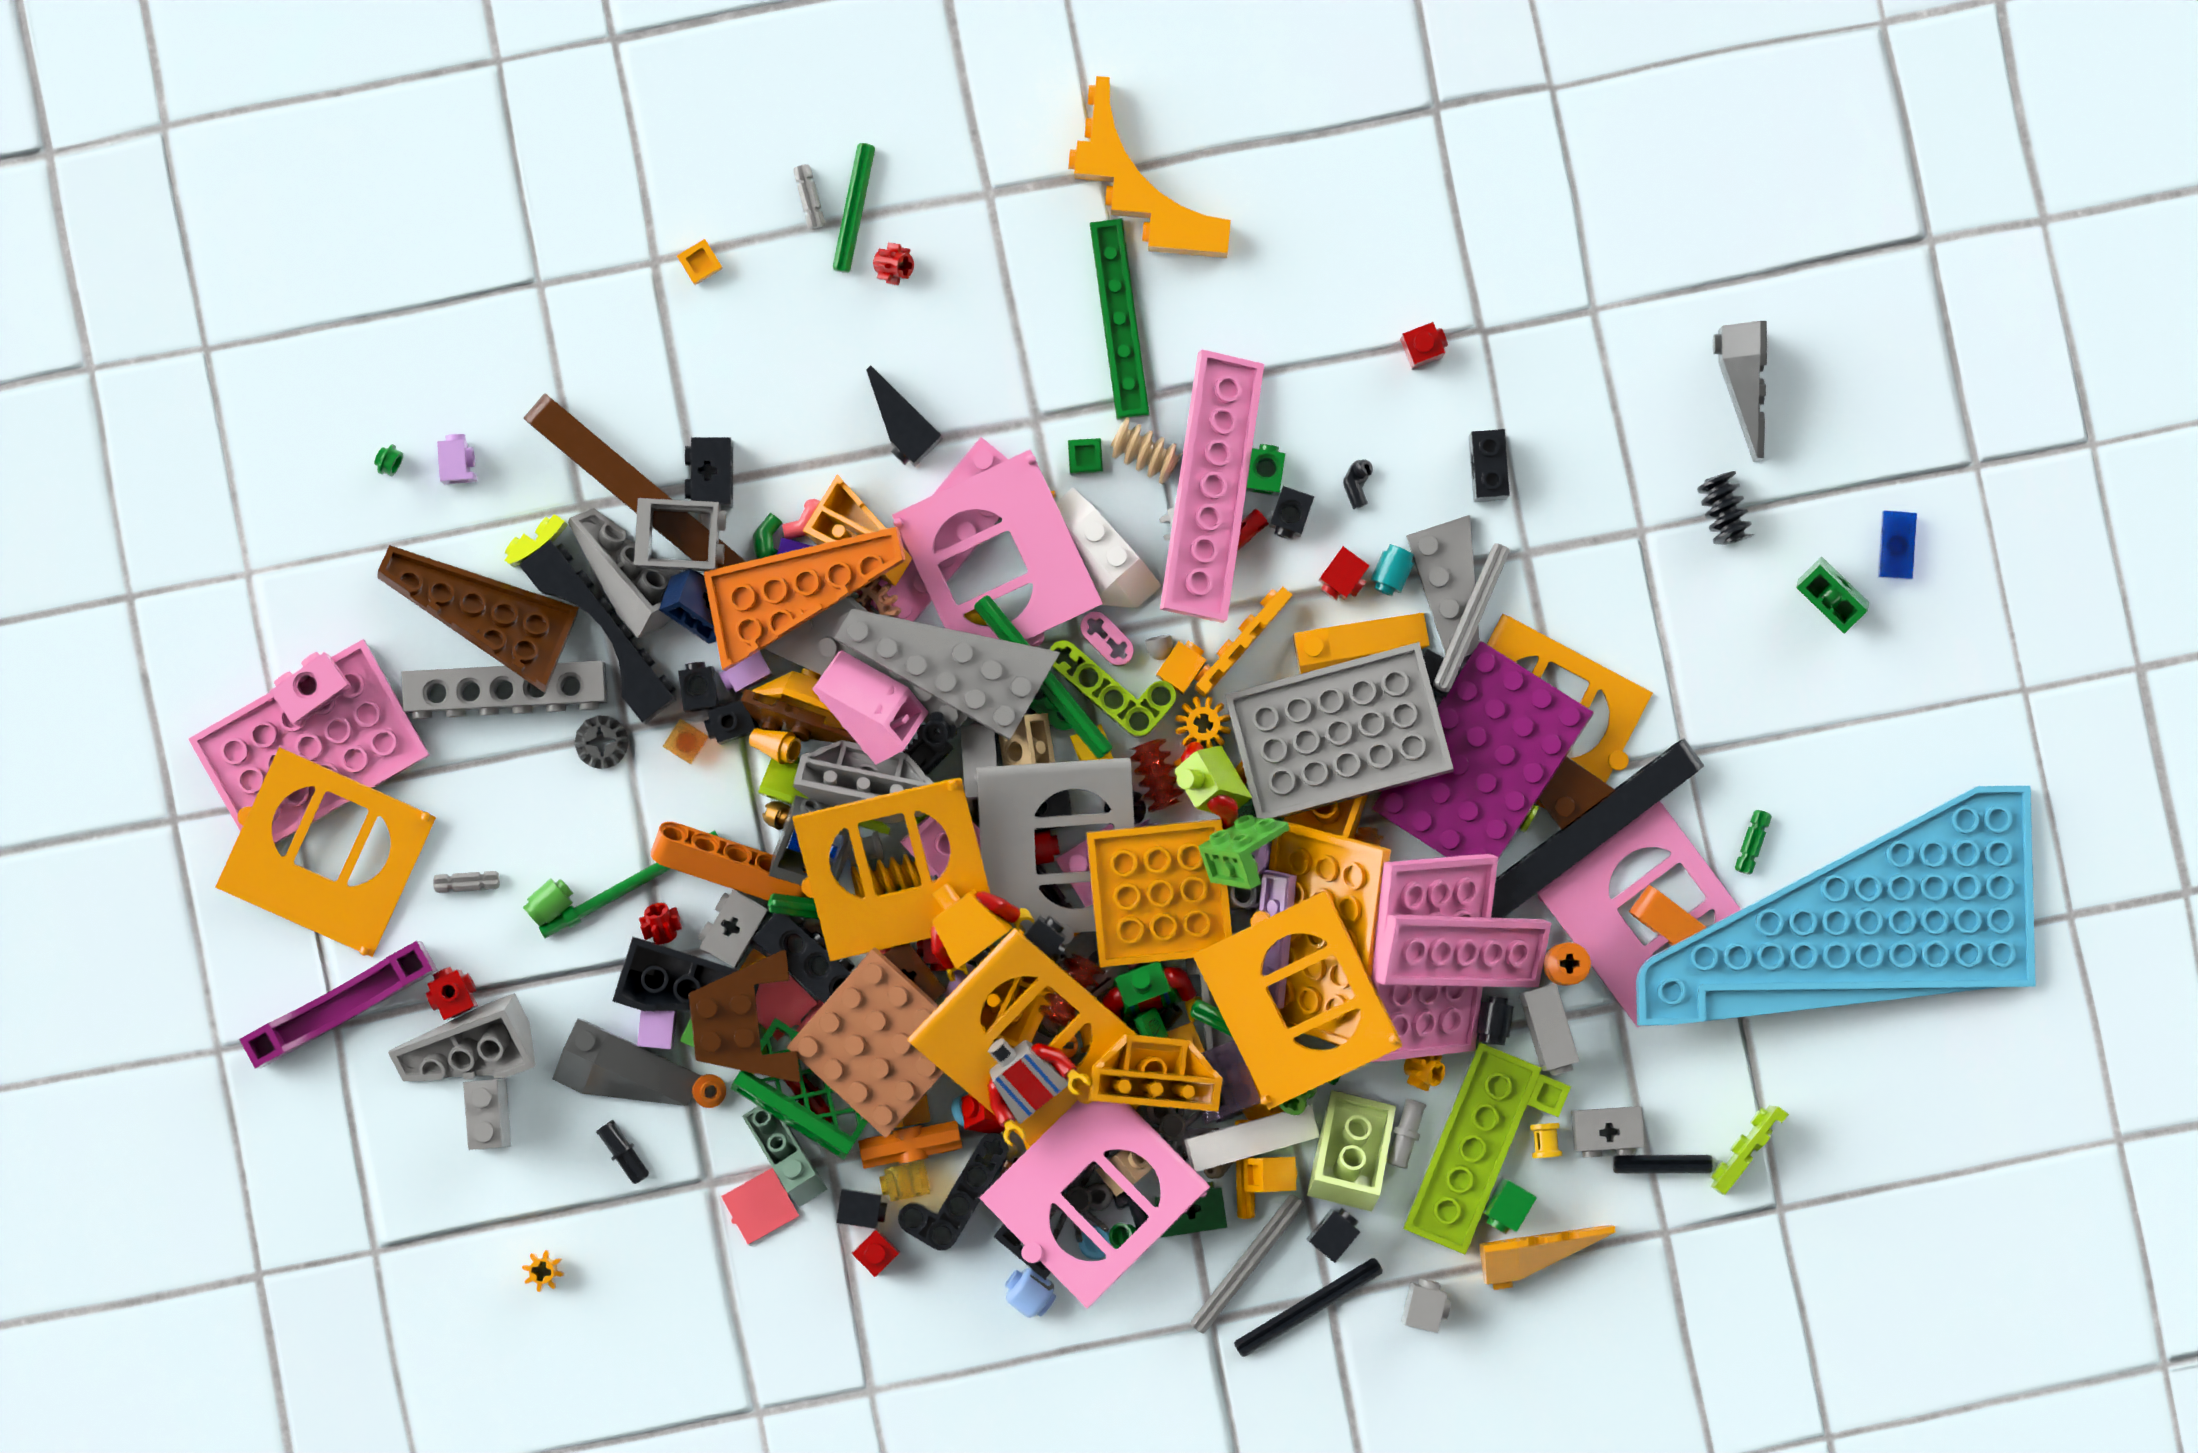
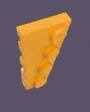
M1283 586L1278 592L1271 589L1260 602L1264 608L1256 617L1250 614L1239 626L1238 629L1242 633L1236 640L1232 642L1228 639L1216 653L1220 658L1213 666L1210 667L1206 664L1194 678L1198 682L1195 685V690L1205 698L1289 602L1293 595Z

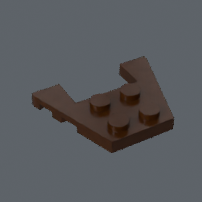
M786 950L777 952L688 993L696 1061L793 1082L800 1081L797 1051L762 1055L756 1007L755 984L789 981Z

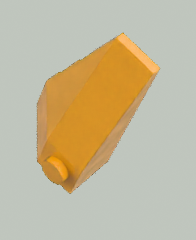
M1605 1225L1479 1243L1484 1283L1486 1285L1492 1284L1493 1290L1512 1288V1281L1521 1280L1616 1233L1615 1226Z

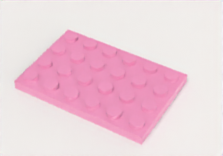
M364 639L332 656V659L349 681L352 688L300 725L292 724L269 692L188 738L240 831L243 826L238 822V812L245 806L252 807L279 747L371 788L380 785L430 756L407 713L403 712V706ZM313 677L306 678L302 682L301 690L304 695H311L316 691L317 682ZM310 786L294 791L278 806L272 823V835L275 844L296 833L314 794L315 787ZM329 791L325 792L312 823L350 801Z
M1479 854L1384 862L1371 981L1400 1037L1402 1047L1371 1062L1475 1051L1483 986L1384 985L1377 982L1376 977L1388 915L1491 918L1498 864L1497 856Z

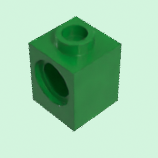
M1259 444V449L1252 448L1246 487L1247 492L1279 496L1286 453L1279 452L1278 446ZM1261 461H1270L1275 466L1274 475L1262 477L1257 472V464Z

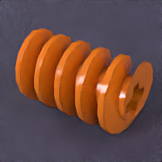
M1568 942L1554 945L1547 951L1543 969L1545 975L1553 983L1563 986L1573 985L1586 978L1590 972L1591 960L1584 947L1577 943ZM1566 955L1568 961H1573V968H1568L1567 972L1566 968L1560 967V961L1565 960Z

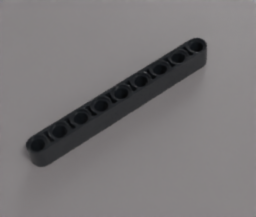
M1685 738L1673 744L1617 786L1612 793L1497 876L1491 918H1504L1701 770L1704 764Z

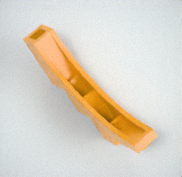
M1096 76V85H1089L1087 105H1094L1093 118H1086L1084 136L1085 138H1091V141L1077 140L1076 150L1070 149L1068 169L1075 170L1074 179L1114 182L1113 186L1107 185L1105 205L1111 206V215L1150 218V222L1143 223L1142 242H1148V251L1227 258L1231 220L1206 216L1177 204L1159 192L1140 174L1125 152L1115 129L1110 106V77Z

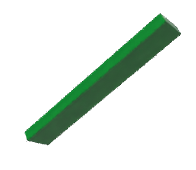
M1119 218L1090 222L1116 420H1122L1127 417L1149 416L1123 220Z

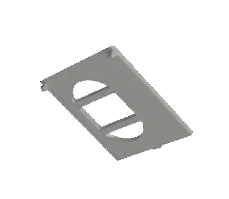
M1115 758L976 767L974 778L977 781L980 849L990 894L1007 900L1019 909H1027L1034 921L1039 916H1042L1045 920L1048 916L1054 918L1064 927L1062 931L1066 935L1065 940L1062 942L1064 945L1072 941L1074 933L1095 932L1093 905L1084 908L1062 907L1048 900L1039 890L1040 885L1091 882L1090 871L1037 874L1034 830L1036 828L1112 823L1114 829L1133 828L1134 809L1131 759ZM1068 789L1090 791L1101 797L1111 808L1109 813L1035 817L1038 808L1046 799L1055 793ZM1023 920L1020 923L1026 932L1033 925L1030 920ZM1010 923L1012 929L1001 938H1005L1015 928L1013 923Z

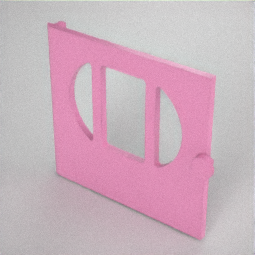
M1031 449L892 514L893 524L899 528L900 534L937 613L947 629L999 639L989 626H981L967 620L964 617L965 613L974 610L976 602L986 595L995 600L1029 583L1033 584L1029 603L1023 612L1012 620L1011 623L1030 646L1042 644L1045 638V631L1103 604ZM980 509L992 512L1002 518L1000 523L937 553L933 551L934 542L941 527L947 520L960 512ZM1009 531L1028 572L965 603L957 605L939 568V563L1001 533Z
M1660 801L1537 892L1538 899L1544 902L1571 940L1586 949L1590 955L1591 967L1636 1027H1639L1637 1026L1636 977L1642 964L1669 940L1659 935L1648 944L1642 945L1619 914L1618 908L1674 865L1681 863L1706 897L1705 901L1689 912L1691 916L1699 919L1706 912L1713 909L1714 923L1741 910ZM1647 847L1662 848L1670 851L1669 857L1616 897L1610 899L1609 884L1612 873L1625 856Z
M1077 1100L979 1199L1025 1245L1022 1249L1024 1260L1029 1263L1041 1261L1088 1309L1200 1197H1204L1211 1186L1129 1104L1099 1101L1083 1104ZM1112 1150L1129 1151L1141 1156L1150 1163L1160 1182L1161 1196L1158 1207H1154L1104 1156L1105 1152ZM1092 1162H1096L1149 1216L1148 1220L1118 1249H1114L1062 1196V1192ZM1052 1204L1059 1206L1105 1253L1106 1259L1100 1261L1080 1260L1066 1253L1058 1245L1050 1225Z

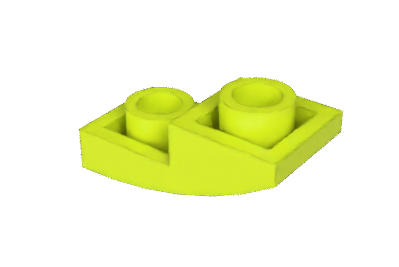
M555 514L550 519L545 517L535 531V534L538 535L536 540L534 541L524 533L520 539L514 537L505 550L508 556L504 561L512 567L518 566L550 540L554 542L568 524Z

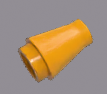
M755 728L749 738L751 747L760 750L780 764L795 762L801 751V740L792 732Z

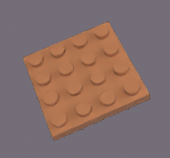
M876 947L865 956L786 1046L791 1052L797 1051L798 1059L885 1138L889 1136L944 1074L940 1068L907 1040L939 1005Z

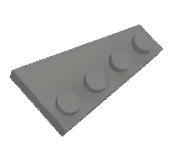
M1470 515L1406 536L1411 553L1414 554L1413 559L1445 654L1475 587ZM1479 626L1476 629V632L1472 638V641L1469 645L1465 657L1472 655L1473 651L1480 642Z

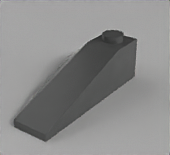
M578 1018L562 1050L552 1080L582 1094L688 1106L693 1097V1085L702 1075L641 1046H637L584 1019Z

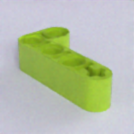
M1061 640L1054 643L1049 649L1053 651L1059 649L1062 652L1069 649L1071 651L1069 654L1070 660L1075 664L1078 663L1079 659L1084 661V663L1076 668L1073 676L1067 673L1072 670V667L1064 661L1059 665L1056 663V659L1052 668L1133 737L1142 738L1151 733L1175 703V689L1166 681L1154 682L1137 700L1071 642ZM1084 670H1093L1098 675V682L1093 687H1085L1079 682V675ZM1164 688L1168 690L1171 696L1169 703L1163 706L1156 705L1151 698V694L1155 689ZM1116 691L1123 696L1124 702L1121 707L1110 709L1105 705L1104 698L1109 692ZM1136 713L1146 715L1149 721L1148 727L1142 731L1132 729L1129 723L1132 715Z

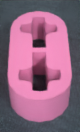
M1096 611L1084 616L1080 625L1083 637L1110 664L1123 666L1129 663L1133 657V644L1104 614ZM1090 619L1094 622L1099 619L1102 620L1104 623L1101 629L1108 636L1103 639L1096 632L1092 635L1088 634L1089 625L1087 622ZM1109 639H1112L1117 645L1126 644L1125 653L1127 656L1124 659L1120 656L1115 659L1111 657L1113 649L1106 643Z

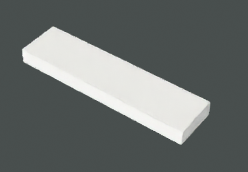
M1307 1105L1304 1112L1300 1115L1280 1112L1184 1139L1190 1166L1198 1172L1316 1139L1320 1136L1312 1105Z

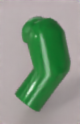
M772 513L768 514L753 534L754 553L758 559L777 555L778 552L773 547L772 536L783 522Z

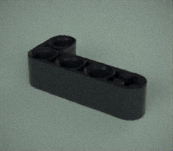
M989 1133L980 1140L938 1213L920 1203L910 1202L899 1211L898 1223L905 1232L936 1250L943 1251L951 1248L979 1204V1198L986 1192L1008 1154L1009 1144L1005 1142L1003 1135ZM995 1139H999L1001 1141L999 1147L1003 1150V1153L1001 1155L995 1153L989 1163L996 1164L993 1170L985 1163L975 1161L978 1154L983 1159L988 1152V1148L984 1146L986 1141L993 1142ZM979 1167L985 1171L986 1181L983 1185L973 1186L968 1182L967 1174L971 1168ZM961 1196L968 1201L969 1210L966 1214L956 1215L951 1211L950 1202L954 1197ZM910 1208L918 1209L923 1215L921 1225L917 1227L908 1226L904 1221L905 1212ZM944 1225L951 1230L952 1238L949 1243L939 1244L934 1240L933 1231L937 1226Z

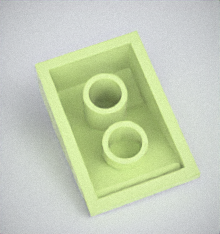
M1331 1090L1312 1165L1307 1196L1372 1212L1381 1193L1396 1106Z

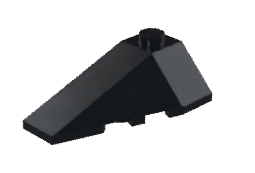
M632 936L612 1001L641 1011L690 1010L688 993L738 970ZM755 984V985H754V988H755V996H756V993H757L759 984Z

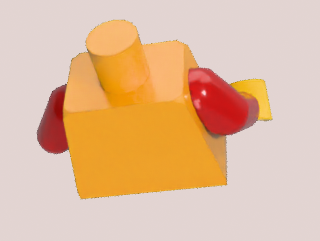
M947 883L932 894L944 909L943 912L932 920L933 926L930 930L932 953L941 965L947 969L949 980L954 982L956 981L954 971L962 970L965 975H968L966 963L1012 929L1010 923H1013L1017 930H1022L1025 933L1026 931L1020 923L1023 920H1030L1031 923L1035 921L1027 909H1019L1007 900L985 891L977 892L973 889L960 898L951 885Z

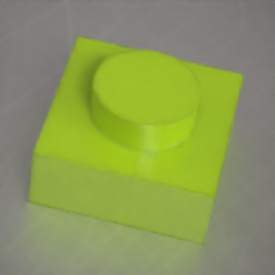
M1540 1074L1527 1105L1559 1118L1571 1086Z

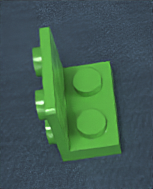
M1245 815L1237 818L1234 821L1235 825L1228 829L1211 834L1209 836L1210 840L1198 846L1210 882L1251 890L1260 885L1261 881L1257 872L1258 866L1251 853L1290 829L1288 822L1276 821L1273 818L1262 819L1253 817V815Z

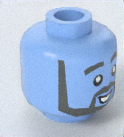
M1030 1267L1022 1272L1015 1270L1005 1283V1286L1008 1288L1006 1301L1028 1318L1035 1315L1043 1316L1056 1298V1295L1053 1294L1054 1284L1048 1278L1044 1280Z

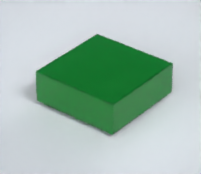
M1101 438L1068 440L1070 474L1103 472Z

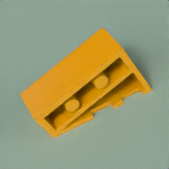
M837 474L803 531L815 544L819 545L886 528ZM904 548L905 561L880 576L882 580L893 586L897 585L912 560V557Z

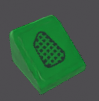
M1156 1007L1134 1015L1133 1020L1140 1035L1168 1037Z

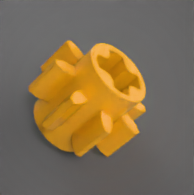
M1442 1055L1407 1058L1404 1063V1073L1409 1076L1407 1084L1424 1091H1429L1430 1085H1439L1445 1076V1066L1440 1062Z
M545 1250L543 1258L540 1259L534 1252L531 1253L532 1264L522 1266L523 1270L529 1271L530 1276L525 1280V1284L532 1281L537 1283V1292L542 1291L545 1283H548L552 1289L556 1288L557 1286L553 1279L556 1276L561 1277L565 1274L557 1269V1264L562 1259H550L549 1250ZM543 1262H546V1268L551 1270V1275L545 1276L542 1280L540 1279V1273L535 1272V1267L541 1266Z

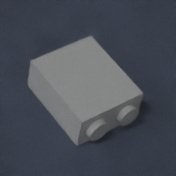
M506 1079L463 1082L468 1150L511 1146Z

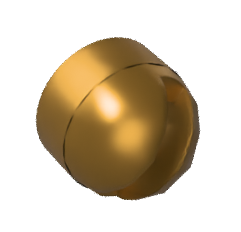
M780 801L767 803L765 805L767 810L765 813H762L764 822L777 830L783 829L791 807Z

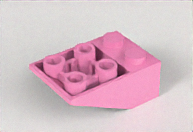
M842 650L837 653L812 689L875 765L904 751L929 713L907 686Z

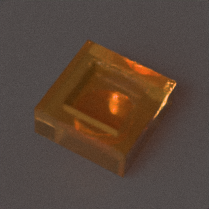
M680 718L662 747L692 765L709 739V736Z

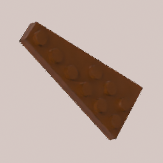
M389 545L377 574L379 580L545 693L577 619L579 607Z

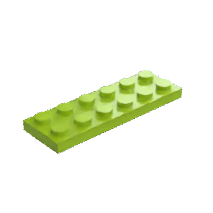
M1481 1042L1478 1043L1402 1229L1466 1255L1542 1070L1541 1067Z

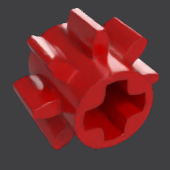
M888 242L887 250L879 248L873 259L874 270L878 273L876 278L897 286L900 284V278L909 279L914 269V260L910 255L911 250L902 247L901 244Z
M655 903L648 906L644 911L645 917L639 918L644 939L652 938L656 944L670 943L676 938L677 931L682 930L677 908L669 909L665 903Z

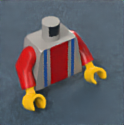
M1001 1038L995 1041L988 1050L991 1056L998 1062L989 1070L991 1079L987 1087L990 1107L1000 1126L1005 1127L1003 1137L1005 1142L1011 1146L1014 1145L1010 1140V1134L1014 1130L1019 1131L1022 1140L1026 1139L1025 1131L1015 1126V1120L1019 1124L1022 1123L1067 1086L1073 1094H1083L1076 1085L1079 1078L1086 1085H1091L1090 1076L1078 1074L1076 1072L1077 1067L1059 1048L1041 1043L1033 1045L1029 1041L1024 1040L1012 1049Z

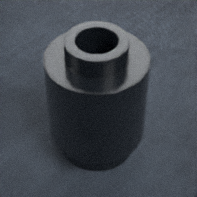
M1488 996V1002L1481 1001L1476 1033H1480L1478 1042L1505 1046L1506 1038H1510L1514 1006L1508 1005V998Z

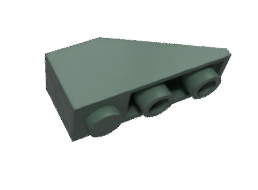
M759 1106L742 1116L785 1190L799 1207L828 1189L786 1123Z

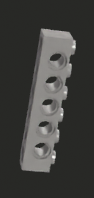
M603 661L557 663L546 693L539 698L532 697L530 682L506 666L401 671L403 712L412 713V719L433 718L432 712H446V717L466 716V710H479V715H499V709L512 708L513 714L533 713V707L546 706V712L566 711V705L578 704L579 710L599 709V703H607L606 663ZM570 678H577L580 682L579 692L576 695L567 696L563 691L565 681ZM505 681L511 682L513 694L508 699H499L496 692L498 685ZM476 683L480 689L478 698L474 701H466L463 696L464 688L468 684ZM437 685H443L446 689L445 699L440 703H433L430 699L431 689Z

